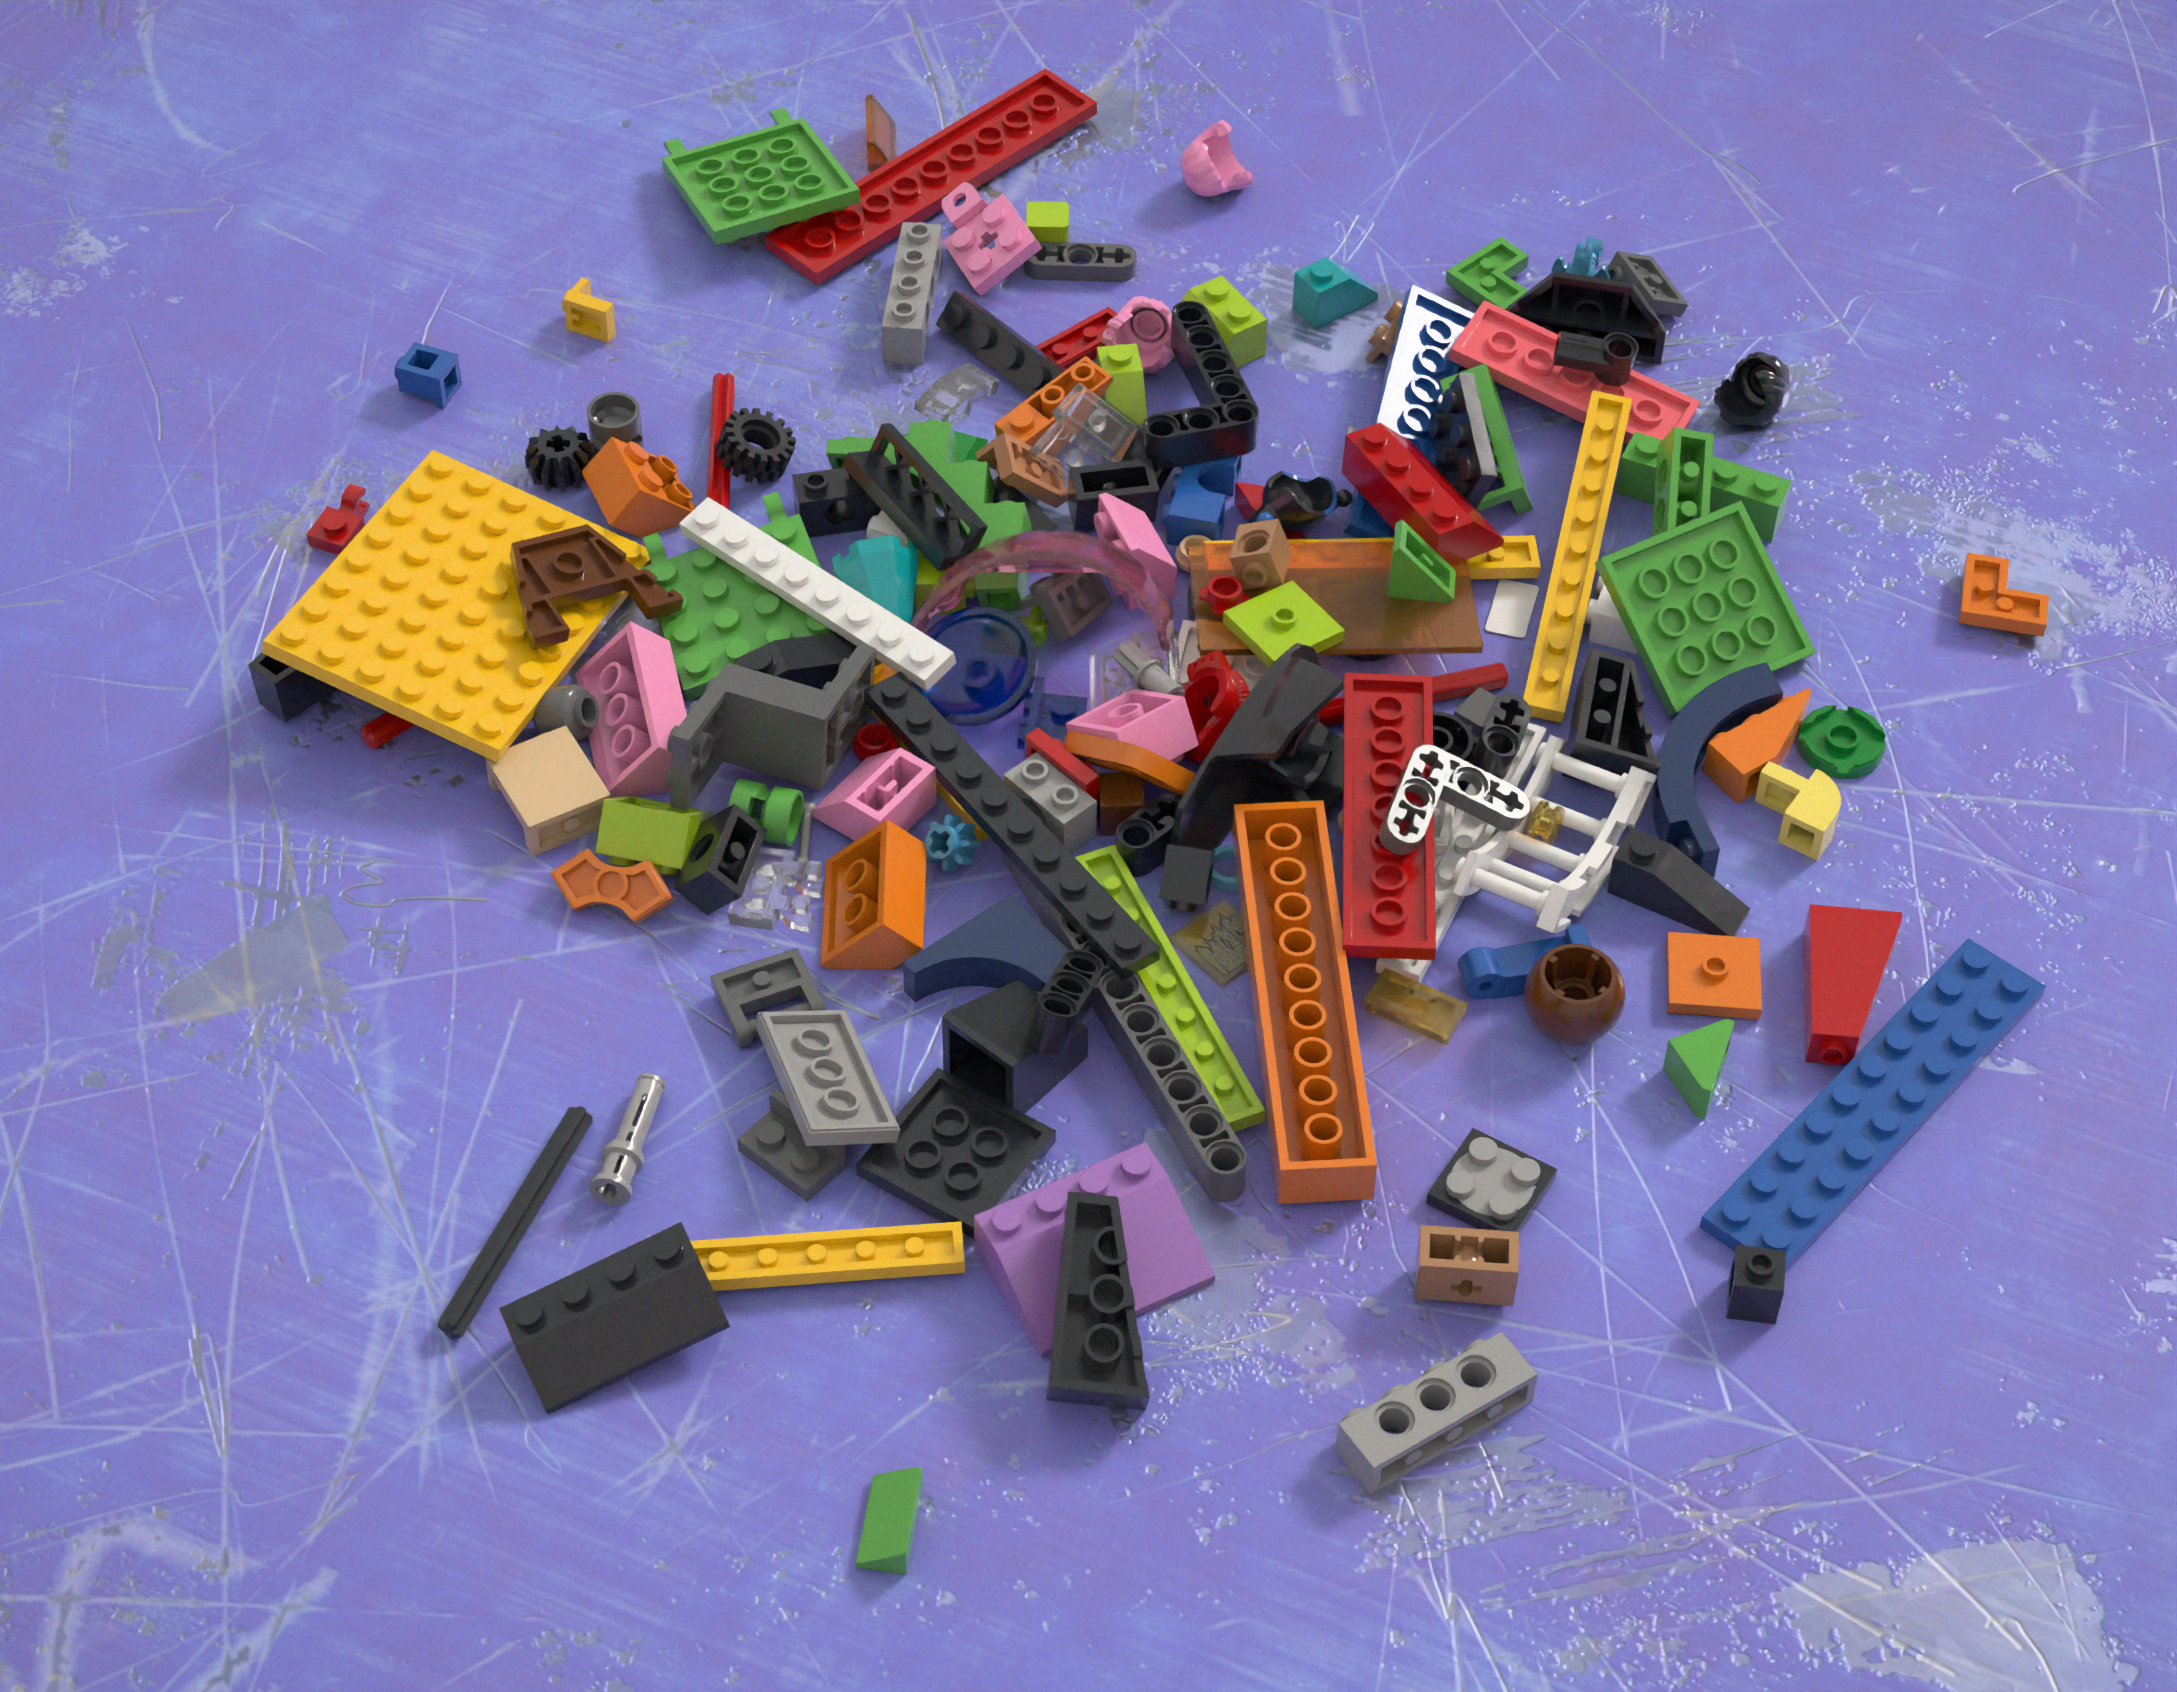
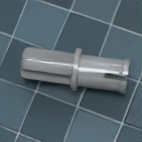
M1131 641L1127 643L1122 642L1117 646L1118 650L1114 654V659L1134 678V685L1137 688L1185 696L1183 687L1164 672V666L1158 659L1149 658Z

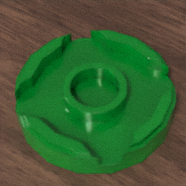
M1831 705L1812 711L1802 721L1797 744L1801 757L1811 768L1818 769L1830 777L1851 779L1860 778L1872 773L1881 764L1886 746L1885 732L1878 721L1868 713L1849 706L1847 710H1836L1837 705Z

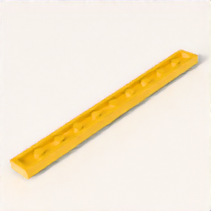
M1592 390L1523 696V699L1531 708L1532 717L1559 723L1563 722L1596 570L1594 563L1598 560L1632 398Z

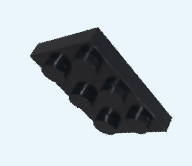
M1458 373L1450 388L1445 390L1443 399L1435 413L1431 414L1428 422V432L1430 437L1434 438L1437 452V469L1477 509L1496 479L1497 471L1474 373Z

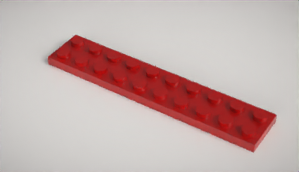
M1045 68L854 182L860 190L861 203L847 206V208L841 211H830L813 216L804 222H793L783 225L765 236L766 249L810 281L819 285L899 236L903 222H922L943 209L942 199L963 182L970 183L976 189L1097 114V102Z

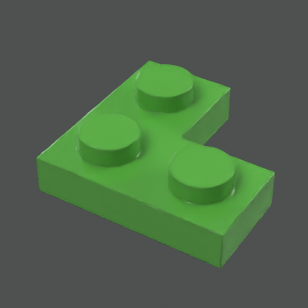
M1499 237L1447 270L1445 283L1479 306L1485 300L1504 310H1508V306L1528 291L1511 278L1528 267L1529 255L1504 238Z

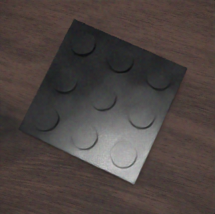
M937 1068L895 1117L900 1128L897 1143L872 1144L856 1163L858 1176L944 1223L961 1221L962 1233L974 1239V1215L1005 1203L1011 1198L1056 1142V1130Z

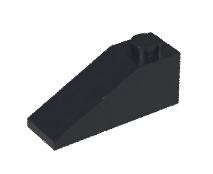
M837 633L780 639L736 658V662L741 667L823 690L824 685L828 681L832 682L837 676L842 660L844 658L849 659L857 646ZM875 658V666L882 664L881 661Z
M1631 828L1613 857L1607 893L1708 935L1736 937L1749 915L1750 908L1674 845Z

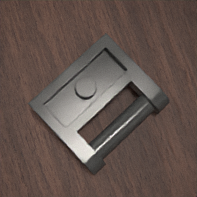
M797 948L710 976L711 987L739 1048L752 1044L753 1038L759 1037L755 1026L756 1018L747 1021L744 1016L746 1014L798 997H802L804 1003L779 1011L826 1010L823 999Z

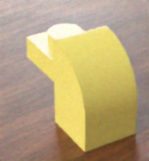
M1768 761L1760 773L1755 802L1783 814L1777 842L1818 861L1834 835L1841 806L1839 789L1829 776L1818 769L1815 770L1808 780L1791 770Z

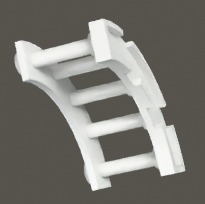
M1552 735L1549 736L1547 743L1542 742L1535 754L1533 765L1536 769L1524 790L1530 802V811L1518 828L1511 831L1499 829L1481 848L1469 850L1467 857H1462L1458 861L1452 876V882L1456 883L1453 893L1459 896H1469L1479 889H1483L1535 910V915L1539 917L1536 927L1551 933H1559L1565 930L1566 926H1570L1571 920L1567 919L1570 914L1577 917L1583 914L1610 875L1613 857L1619 849L1616 844L1626 826L1635 828L1657 775L1631 766L1629 774L1623 773L1622 776L1563 754L1568 741ZM1556 770L1614 792V797L1617 798V801L1608 819L1602 818L1600 821L1543 799ZM1534 815H1538L1594 837V844L1587 854L1581 853L1580 856L1523 835ZM1512 850L1569 871L1571 874L1566 879L1556 883L1508 864L1505 861Z

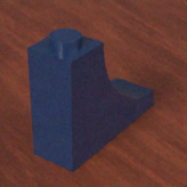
M1009 895L904 961V992L914 1002H917L928 995L950 988L985 986L999 989L1016 980L1021 981L1032 990L1042 991L1063 955L1069 949L1013 896Z

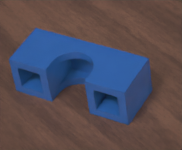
M1243 455L1180 466L1182 473H1175L1172 480L1170 496L1173 500L1172 502L1165 501L1161 516V526L1167 527V544L1179 546L1181 541L1190 535H1202L1211 541H1219L1224 527L1226 495L1234 496L1235 484L1238 483L1242 471Z

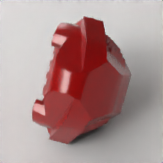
M1220 649L1188 664L1187 675L1189 681L1185 682L1182 686L1185 690L1184 697L1199 744L1183 754L1191 761L1203 764L1214 744L1250 693L1244 678L1238 671L1232 668ZM1208 695H1209L1208 703H1207V707H1206V706L1203 704V702L1205 701V699H1206V698L1208 697Z

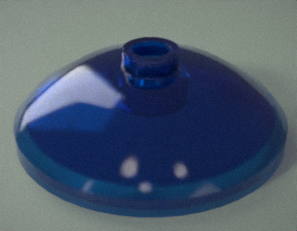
M987 606L964 608L943 617L925 633L930 638L953 651L956 664L928 691L914 682L912 684L950 724L978 726L991 723L1013 711L1030 692L1038 671L1037 646L1028 628L1013 614L999 608ZM981 676H988L985 681L976 683Z

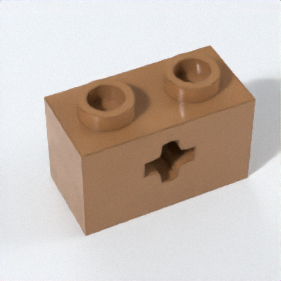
M1420 1225L1416 1255L1415 1299L1513 1306L1519 1274V1232Z

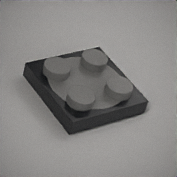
M1472 1128L1427 1193L1426 1203L1477 1229L1520 1233L1555 1181L1557 1169Z

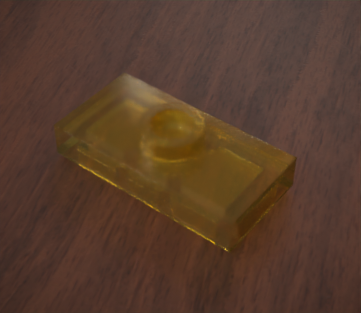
M1387 968L1383 970L1364 999V1010L1445 1045L1449 1043L1466 1016L1468 1003Z

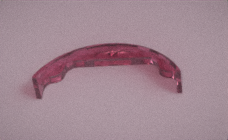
M1037 530L995 540L963 557L932 586L910 623L911 626L926 634L931 617L935 613L955 607L960 602L965 585L969 579L985 572L1101 573L1128 591L1136 605L1146 611L1157 630L1162 651H1171L1174 612L1165 592L1154 576L1138 560L1119 547L1102 539L1078 532L1064 530L1047 532Z

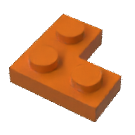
M1967 552L1964 563L1958 623L2043 637L2047 626L2049 595L2007 589L2009 559Z

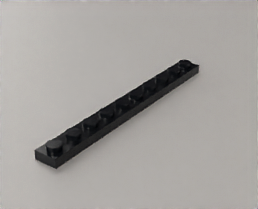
M901 671L864 689L865 703L914 756L936 767L937 781L1122 981L1160 960V947Z

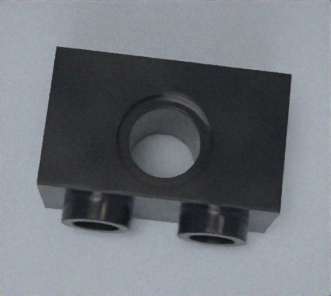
M844 468L792 475L795 514H800L809 538L867 530L870 519L874 515L878 516L882 510Z
M735 804L702 821L674 890L706 915L741 898L767 830Z

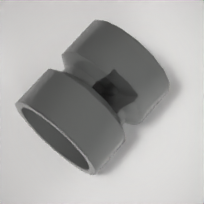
M608 392L596 396L589 403L587 418L590 443L595 451V455L611 436L627 444L630 441L635 442L644 449L639 403L634 397L621 392Z

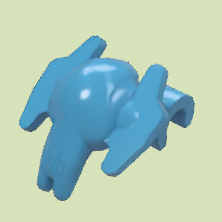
M1588 237L1585 248L1584 243L1579 242L1576 246L1573 262L1566 264L1564 258L1558 256L1552 266L1551 273L1557 271L1610 279L1605 266H1601L1599 271L1595 270V266L1600 263L1605 246L1603 240Z

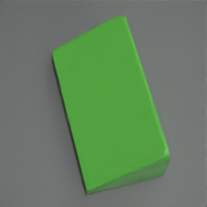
M912 1467L873 1475L856 1559V1568L907 1574L924 1486L923 1468Z

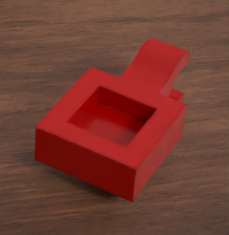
M349 484L343 492L339 509L328 506L325 508L306 534L309 546L339 555L365 526L363 516L369 509V503L361 501V498L366 493L365 488Z

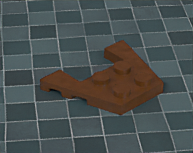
M588 524L511 544L510 560L528 640L532 650L568 641L570 628L556 608H563L567 605L627 591L646 619L649 620L681 611L684 598L674 589L667 592L656 583L657 576L646 568L638 570L627 562V554Z

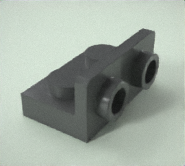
M1622 251L1616 252L1607 267L1611 280L1634 283L1657 316L1681 317L1688 307V303L1653 257Z
M1091 558L1077 564L1074 563L1073 559H1068L1050 569L1052 576H1046L1032 583L1028 587L1031 593L1018 602L1022 610L1040 604L1046 620L1052 627L1059 642L1073 637L1114 603Z
M776 1089L769 1095L770 1111L737 1139L738 1151L808 1202L847 1167L846 1146H806L785 1095Z

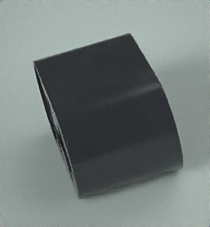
M1511 693L1501 694L1495 698L1481 726L1469 761L1470 764L1501 780L1506 777L1521 747L1531 717V708L1523 698Z
M1171 794L1157 796L1118 825L1116 829V848L1133 877L1145 876L1164 863L1167 844H1171L1176 809L1182 798Z

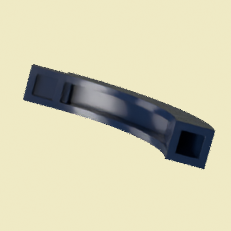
M1767 662L1746 667L1726 675L1696 694L1672 721L1660 749L1659 761L1661 767L1659 772L1657 771L1652 794L1653 820L1657 836L1660 840L1674 845L1713 878L1716 872L1720 847L1698 805L1694 790V777L1705 761L1708 742L1715 735L1732 730L1741 725L1749 716L1761 714L1775 706L1782 699L1783 691Z

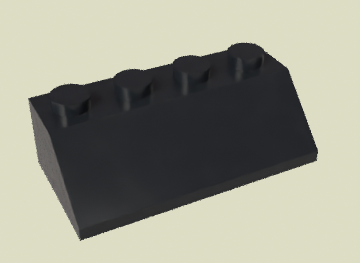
M682 1222L499 1308L515 1348L547 1414L730 1327Z

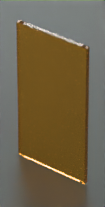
M1288 542L1292 553L1283 584L1293 580L1345 630L1343 642L1317 653V655L1482 653L1484 643L1481 639L1467 560L1451 566L1456 570L1454 600L1449 603L1387 597L1393 542ZM1188 543L1186 553L1189 558L1199 656H1204L1219 649L1225 656L1255 655L1223 624V616L1213 614L1211 606L1199 599V590L1202 587H1208V583L1213 577L1217 575H1231L1238 579L1229 559L1233 543ZM1281 585L1248 590L1242 589V593L1248 594L1250 599H1253Z

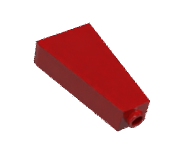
M1810 904L1803 931L1805 1062L1823 1063L1830 1066L1847 1065L1856 1056L1895 948L1902 921V912Z

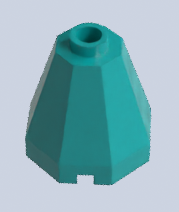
M892 535L858 540L848 546L849 554L842 559L841 554L838 553L832 558V576L912 626L919 567L918 553L913 543L907 542L906 548L901 546L899 538Z

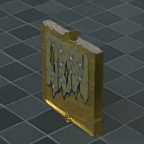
M1226 899L1201 915L1194 914L1191 922L1169 936V941L1221 987L1244 972H1248L1241 913Z

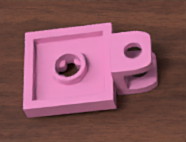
M963 182L942 199L943 211L957 229L942 242L980 296L987 293L1042 249L1037 239L1004 194H1001L988 204L970 183ZM966 197L962 205L956 206L958 199ZM994 240L996 245L989 249L987 247L988 244Z

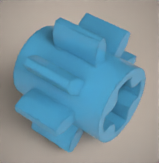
M946 815L944 823L933 821L929 823L931 829L927 833L926 839L922 840L929 853L928 863H942L943 871L957 872L959 864H973L971 857L975 854L976 849L981 846V843L977 841L973 833L975 824L961 823L960 816Z

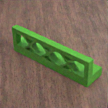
M1486 363L1460 372L1474 373L1487 433L1489 432L1490 446L1494 448L1492 452L1495 466L1498 463L1500 467H1496L1497 477L1503 479L1505 487L1486 493L1477 507L1478 510L1481 511L1511 500L1518 515L1533 510L1497 387ZM1457 374L1440 380L1443 393L1446 389L1450 388Z

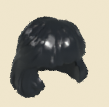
M1761 351L1748 354L1745 359L1736 363L1731 380H1722L1721 386L1715 390L1714 403L1721 410V418L1727 422L1732 421L1736 425L1763 426L1771 422L1782 412L1789 401L1792 391L1789 369L1777 356Z

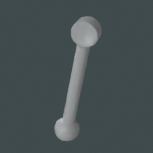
M806 801L803 804L798 875H808L812 810L816 807L811 801Z

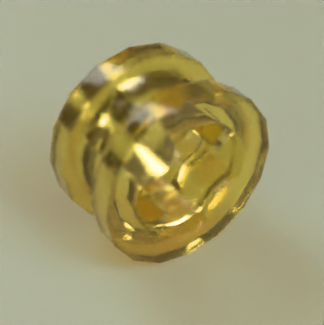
M1541 800L1531 816L1527 830L1528 837L1535 839L1537 836H1541L1544 843L1552 844L1562 826L1565 809L1561 806H1556L1552 809L1548 801Z

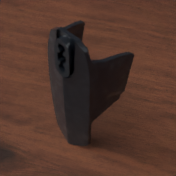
M1295 643L1270 666L1238 708L1177 806L1172 827L1171 844L1210 850L1218 848L1232 830L1234 804L1323 800L1326 813L1343 798V738L1321 724L1317 714L1344 689L1345 685L1342 678L1321 667L1313 647L1300 643Z

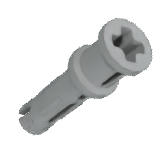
M642 1073L638 1076L635 1089L623 1115L615 1140L610 1141L603 1148L601 1153L602 1167L599 1174L593 1176L589 1184V1191L593 1197L607 1205L623 1206L629 1202L632 1196V1187L630 1185L634 1174L640 1172L643 1167L644 1156L641 1149L653 1122L661 1096L666 1088L664 1080L655 1074ZM642 1110L638 1123L634 1126L639 1111ZM611 1185L616 1186L614 1191L610 1190Z

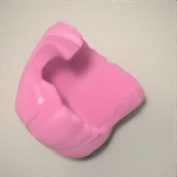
M1224 120L1209 126L1192 141L1181 156V171L1185 183L1192 192L1203 197L1224 194V192H1230V190L1243 189L1250 186L1253 182L1252 172L1246 171L1239 164L1233 153L1228 139V133H1230L1232 128Z
M1145 296L1134 297L1126 303L1115 317L1108 321V328L1104 331L1101 341L1105 346L1137 343L1143 374H1155L1161 368H1165L1175 355L1170 343L1172 313L1163 301H1157L1154 298L1149 299Z

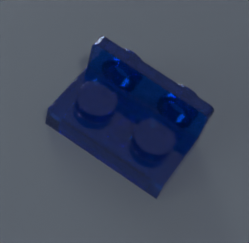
M1036 676L1034 691H1026L1023 717L1028 718V723H1020L1017 749L1025 750V736L1038 727L1051 738H1056L1063 743L1068 732L1065 723L1088 712V698L1045 693V677Z

